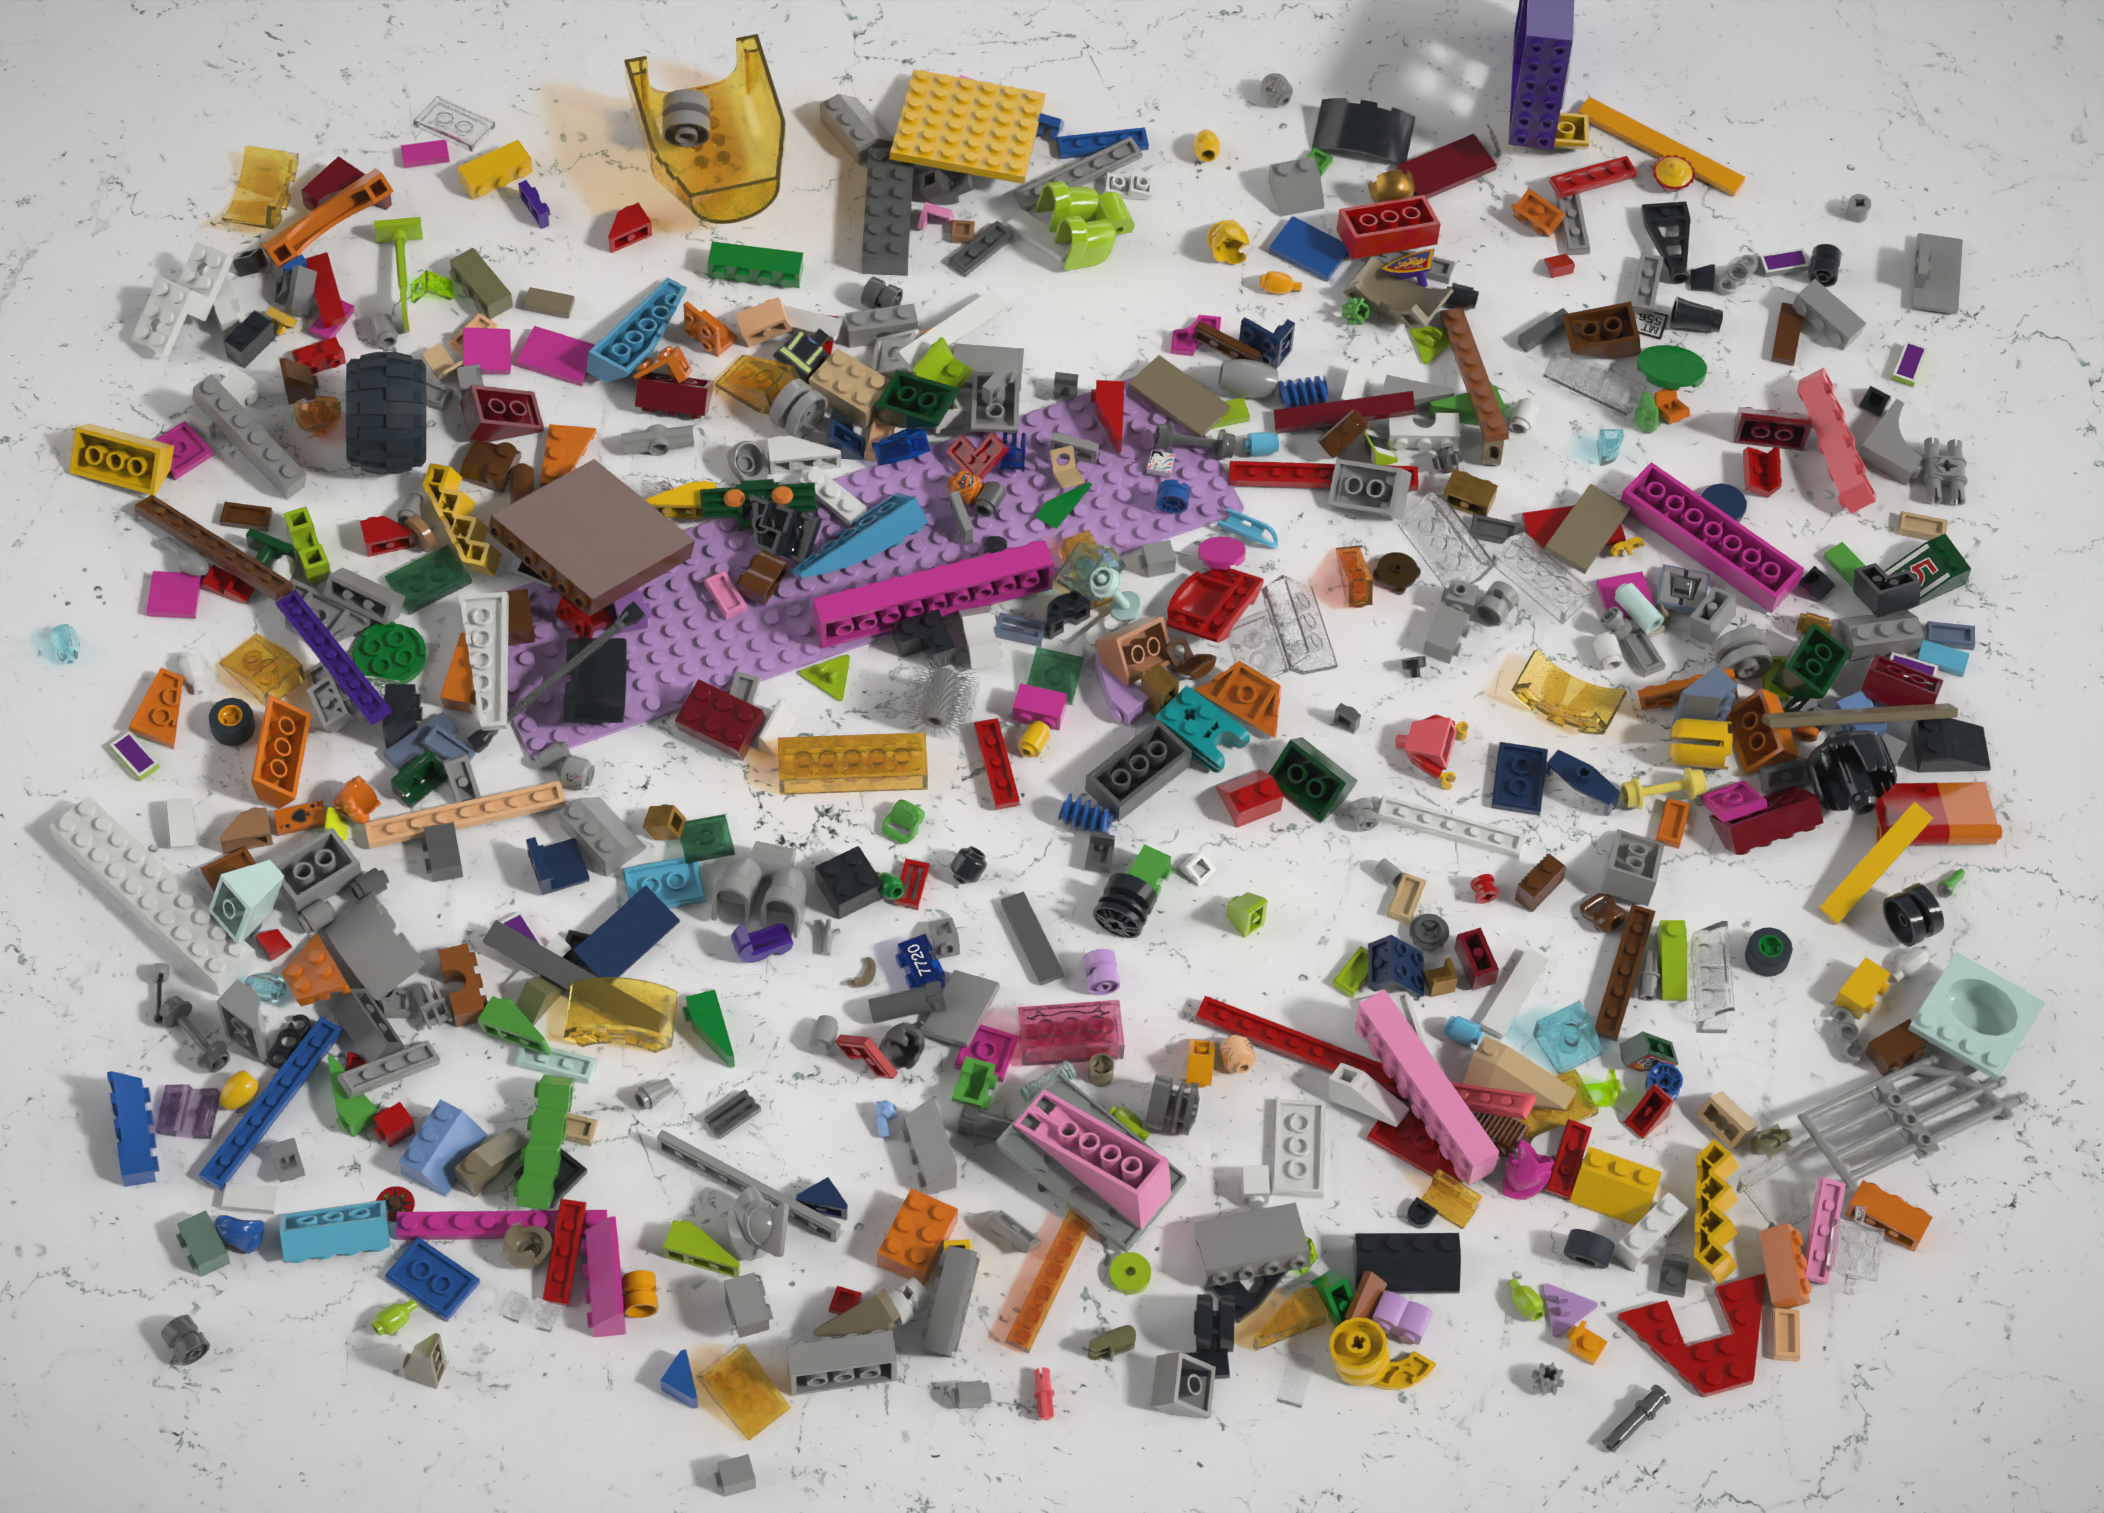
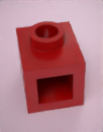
M401 1102L390 1108H383L373 1117L375 1128H373L374 1134L380 1142L384 1140L389 1148L416 1132L414 1121Z

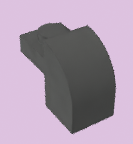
M933 168L919 174L920 193L935 204L952 205L959 203L960 195L973 190L972 174L954 172L947 175L940 168Z

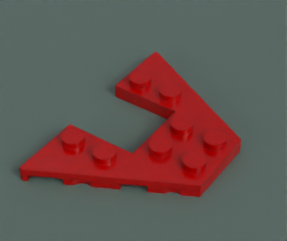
M1765 1273L1716 1286L1714 1291L1732 1333L1730 1335L1686 1346L1668 1300L1618 1313L1617 1319L1623 1321L1638 1335L1637 1338L1640 1341L1646 1342L1650 1346L1651 1351L1663 1362H1668L1679 1372L1678 1375L1685 1382L1692 1384L1694 1390L1703 1398L1751 1385L1755 1376Z

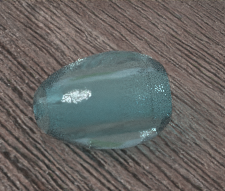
M68 624L55 626L49 636L52 651L62 663L67 665L75 663L80 652V641L76 630Z
M254 973L248 976L244 983L251 984L258 992V1000L264 1003H276L284 997L286 992L284 980L274 973Z

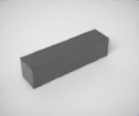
M1561 308L1524 331L1518 337V345L1527 353L1565 329L1562 314H1567L1568 312Z

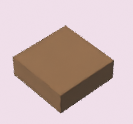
M952 220L950 243L969 244L974 240L975 221Z

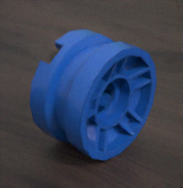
M1174 479L1160 482L1156 497L1158 509L1171 514L1186 511L1189 506V485L1185 482L1180 484L1178 480Z
M1657 1064L1648 1072L1645 1081L1646 1091L1648 1092L1653 1084H1657L1675 1100L1682 1087V1074L1678 1068L1671 1064ZM1662 1082H1666V1086H1662Z

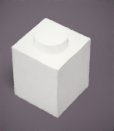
M1242 1165V1205L1260 1207L1268 1204L1270 1196L1268 1165Z

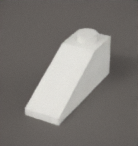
M794 436L767 438V452L771 475L809 471L815 465L820 470L841 468V450Z

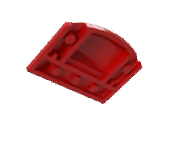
M1209 568L1210 570L1204 573L1196 571L1173 594L1167 608V627L1216 643L1224 641L1230 636V630L1250 604L1254 605L1263 586L1264 578L1232 568L1227 570Z

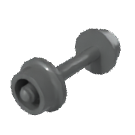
M1168 422V424H1158L1153 434L1154 447L1163 449L1167 453L1170 452L1172 443L1215 449L1217 460L1220 461L1222 458H1232L1234 450L1237 448L1235 445V435L1226 433L1225 429L1219 431L1217 439L1176 434L1174 433V423Z
M179 996L168 999L159 1009V1014L163 1018V1025L167 1028L180 1025L202 1050L197 1058V1065L199 1067L206 1068L210 1073H215L224 1068L230 1060V1054L226 1050L227 1045L225 1042L217 1041L209 1044L187 1018L192 1011V1004L189 1001H184Z

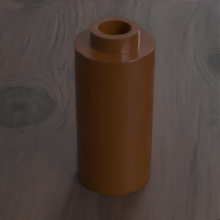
M519 463L510 469V504L534 492V469L528 464Z

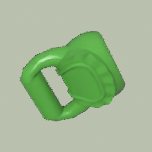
M1648 392L1640 395L1639 405L1635 411V420L1643 432L1651 434L1660 426V420L1658 419L1659 410Z
M898 800L891 812L883 820L881 829L883 835L902 845L909 843L915 838L919 825L924 821L925 812L906 800ZM890 822H894L909 830L910 833L906 836L887 825Z

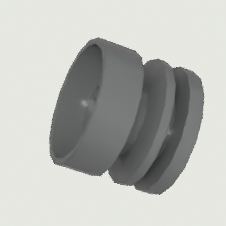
M1156 1074L1145 1127L1162 1130L1166 1120H1170L1172 1133H1176L1178 1123L1180 1122L1183 1123L1182 1135L1188 1136L1190 1129L1196 1121L1200 1101L1199 1083L1192 1082L1190 1093L1185 1092L1186 1080H1182L1177 1091L1173 1090V1078Z

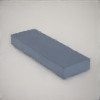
M441 712L383 752L384 757L400 772L427 751L426 748L421 746V743L435 724L452 735L458 733V727L444 712Z

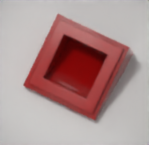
M1567 254L1544 258L1551 278L1573 274L1575 264Z
M278 929L255 936L257 945L270 961L275 960L292 948V945Z

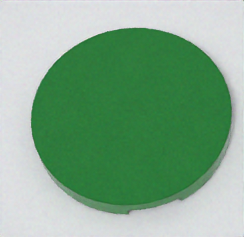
M1656 345L1644 349L1639 354L1637 370L1646 376V381L1655 386L1669 390H1679L1680 387L1692 386L1695 388L1701 385L1706 378L1707 365L1699 355L1688 349L1672 345Z
M395 621L387 625L377 623L364 630L352 651L353 662L372 685L385 688V684H407L411 682L424 668L427 656L422 636L413 627L410 628L405 625L396 624Z

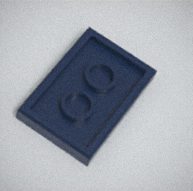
M1506 742L1499 743L1491 804L1492 809L1540 816L1548 749Z

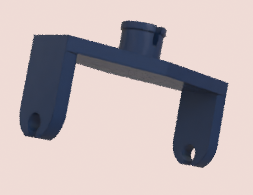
M1559 749L1547 762L1546 774L1552 776L1553 771H1555L1575 791L1604 804V814L1609 816L1612 809L1616 808L1620 791L1592 765Z

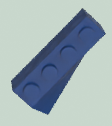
M109 1071L107 1072V1078L112 1090L110 1099L114 1116H116V1119H113L116 1137L119 1140L117 1142V1149L124 1186L156 1182L155 1172H159L160 1167L158 1156H153L152 1150L157 1148L155 1133H150V1126L154 1125L152 1110L147 1108V1103L151 1102L149 1087H144L142 1078Z

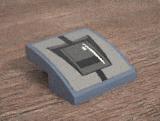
M1663 564L1656 606L1659 607V604H1663L1664 608L1692 614L1707 596L1710 574Z

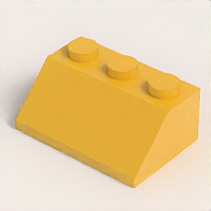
M1560 113L1554 148L1586 150L1589 147L1588 115Z
M1588 1146L1569 1203L1635 1226L1649 1212L1662 1172Z

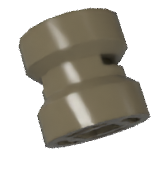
M1106 1053L1095 1054L1089 1061V1081L1097 1087L1109 1085L1113 1080L1114 1060Z

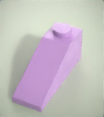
M1096 653L1094 667L1110 713L1117 722H1122L1128 727L1148 711L1149 697L1133 683L1124 685L1101 664L1099 653Z

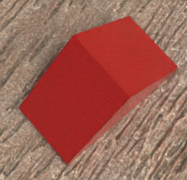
M1653 1084L1624 1123L1644 1139L1669 1116L1674 1100L1657 1084Z

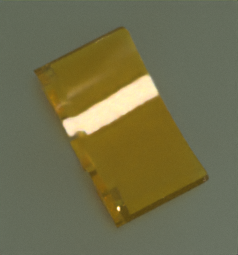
M250 145L246 146L238 186L232 203L227 212L221 217V221L276 229L282 221V210H287L290 203L291 194H288L290 182H295L299 153Z
M1538 649L1532 652L1511 690L1512 694L1531 711L1536 708L1547 715V721L1560 727H1564L1567 724L1578 728L1579 733L1594 735L1605 734L1627 694L1625 689L1597 686L1570 675L1552 663Z
M599 977L576 981L572 983L570 989L564 1039L581 1047L595 1044H611L612 1039L625 1040V1045L639 1047L653 1053L672 1047L679 994L676 990L632 978Z

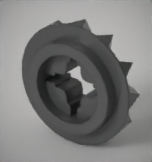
M1422 914L1411 922L1409 937L1412 938L1414 945L1417 944L1421 947L1422 951L1424 949L1434 951L1436 948H1442L1446 941H1448L1449 927L1444 919L1435 914ZM1424 929H1426L1427 931L1435 929L1433 937H1431L1430 935L1424 936Z

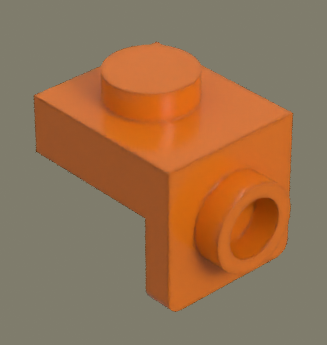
M1664 388L1654 393L1659 416L1669 424L1677 423L1690 416V408L1677 399V390Z

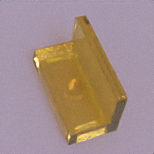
M1438 1169L1433 1176L1431 1186L1421 1200L1437 1209L1438 1215L1460 1229H1464L1480 1207L1482 1196Z

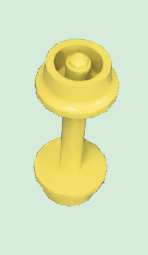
M1690 767L1684 769V780L1641 787L1638 778L1632 777L1631 781L1621 784L1620 797L1626 808L1636 807L1638 810L1643 808V797L1679 790H1686L1689 799L1694 800L1698 795L1706 793L1707 780L1701 769L1692 770Z

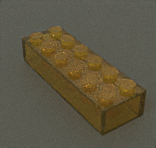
M926 732L778 737L780 795L928 790Z

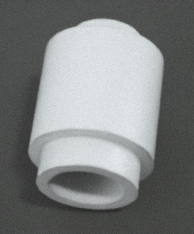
M1530 398L1517 401L1509 419L1511 430L1519 434H1525L1531 429L1539 411L1536 402Z
M1608 632L1599 634L1596 640H1594L1593 646L1600 665L1605 670L1618 668L1622 665L1623 655L1616 636Z

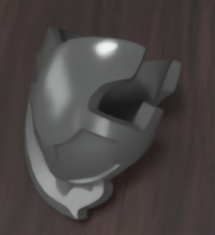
M922 1020L913 1024L899 1023L892 1027L882 1039L879 1050L895 1069L906 1068L909 1070L919 1061L925 1047V1038L922 1032L925 1030Z

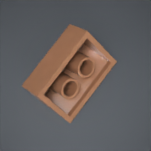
M1163 616L1140 618L1095 640L1101 664L1124 685H1130L1140 680L1142 674L1148 668H1154L1159 663L1163 667L1171 664L1165 651V646L1170 643Z

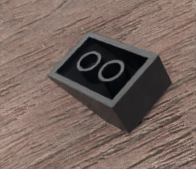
M1953 718L1914 721L1911 736L1918 773L1990 771L1991 766L1983 726Z

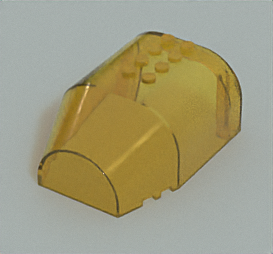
M758 34L736 38L737 62L735 69L729 76L716 83L687 88L700 91L710 99V139L705 144L697 147H677L663 139L662 101L664 96L670 92L657 90L649 84L647 56L624 60L627 91L655 181L695 216L706 222L729 224L752 218L767 209L774 202L780 190L786 150V121Z

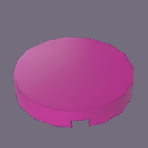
M1212 537L1203 541L1198 548L1199 560H1202L1205 566L1212 569L1227 570L1230 569L1231 565L1236 564L1237 567L1245 561L1246 548L1244 544L1231 537Z

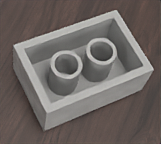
M333 827L273 863L284 875L279 891L297 915H300V911L319 899L325 901L353 883L355 878L362 875L360 862Z

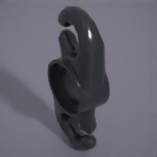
M297 1014L292 1017L294 1022L302 1020L305 1023L304 1027L295 1028L294 1023L290 1022L287 1028L278 1034L275 1043L267 1055L268 1064L271 1067L281 1069L285 1061L277 1063L274 1061V1057L283 1054L287 1061L311 1029V1020L306 1015ZM288 1036L296 1038V1043L292 1046H284L282 1041Z

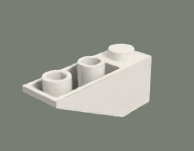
M1341 1063L1329 1078L1330 1101L1395 1127L1400 1124L1409 1111L1405 1104L1364 1071Z

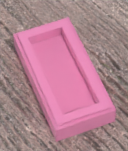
M725 570L704 579L706 589L726 620L748 611L747 604Z

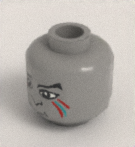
M570 755L564 762H559L556 775L560 776V782L563 786L583 790L586 786L590 787L595 768L592 767L590 760Z

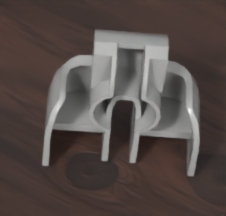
M756 841L750 858H737L727 866L722 877L718 879L712 895L711 920L716 921L721 903L724 900L745 905V923L749 924L760 885L763 882L770 883L771 887L767 890L761 906L760 926L765 927L770 910L794 915L793 937L798 938L806 911L807 882L804 874L793 867L796 849Z

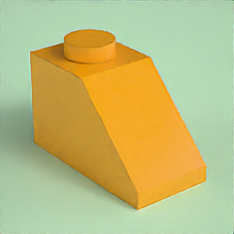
M1189 1038L1186 1083L1191 1085L1192 1082L1199 1083V1088L1212 1085L1215 1041Z

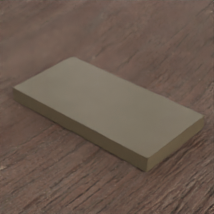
M1160 355L1133 378L1128 388L1196 437H1203L1230 411L1231 407Z
M1590 484L1549 540L1544 551L1579 572L1586 574L1628 515L1631 507Z

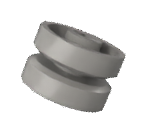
M794 379L775 398L770 409V421L782 429L786 428V432L791 436L804 439L814 431L823 419L827 410L828 399L818 391L812 390L811 386L801 379Z
M1745 626L1731 630L1720 636L1712 646V651L1721 669L1733 668L1736 684L1759 678L1768 672L1774 662L1768 647H1766L1767 643L1763 633L1757 627Z

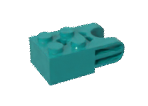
M1187 685L1155 716V722L1159 719L1192 751L1191 759L1194 758L1214 773L1221 772L1225 766L1224 755L1216 748L1218 744L1226 743L1241 749L1250 742L1249 733L1243 726Z

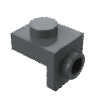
M1102 831L1091 832L1085 869L1109 873L1115 846L1114 835Z

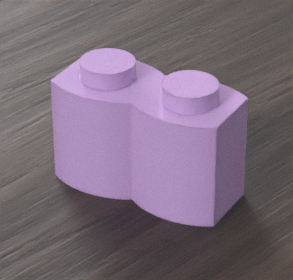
M1384 1290L1372 1321L1378 1323L1385 1334H1395L1403 1343L1408 1345H1419L1433 1311L1422 1304L1409 1301L1399 1294Z

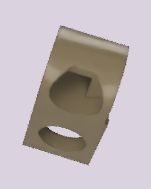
M1482 437L1483 451L1481 464L1500 466L1504 440L1486 443L1484 437Z

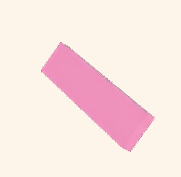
M1824 1177L1818 1179L1804 1254L1807 1262V1269H1805L1806 1278L1811 1282L1822 1285L1828 1284L1846 1183Z

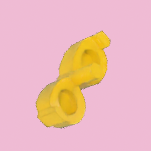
M1633 537L1615 544L1610 549V553L1614 558L1626 550L1628 555L1631 556L1633 555L1631 550L1637 549L1640 546L1644 547L1645 543L1642 538Z

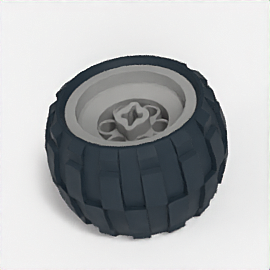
M373 352L361 355L360 359H350L346 364V460L351 467H360L362 471L375 474H399L412 471L413 467H422L426 462V365L421 359H413L411 355L399 352Z

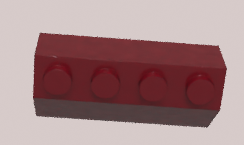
M1799 786L1764 796L1767 800V808L1723 823L1714 814L1709 816L1710 822L1725 849L1736 855L1747 854L1750 852V849L1755 847L1769 846L1772 844V841L1778 839L1792 838L1795 833L1801 831H1812L1817 825L1824 823L1818 796Z

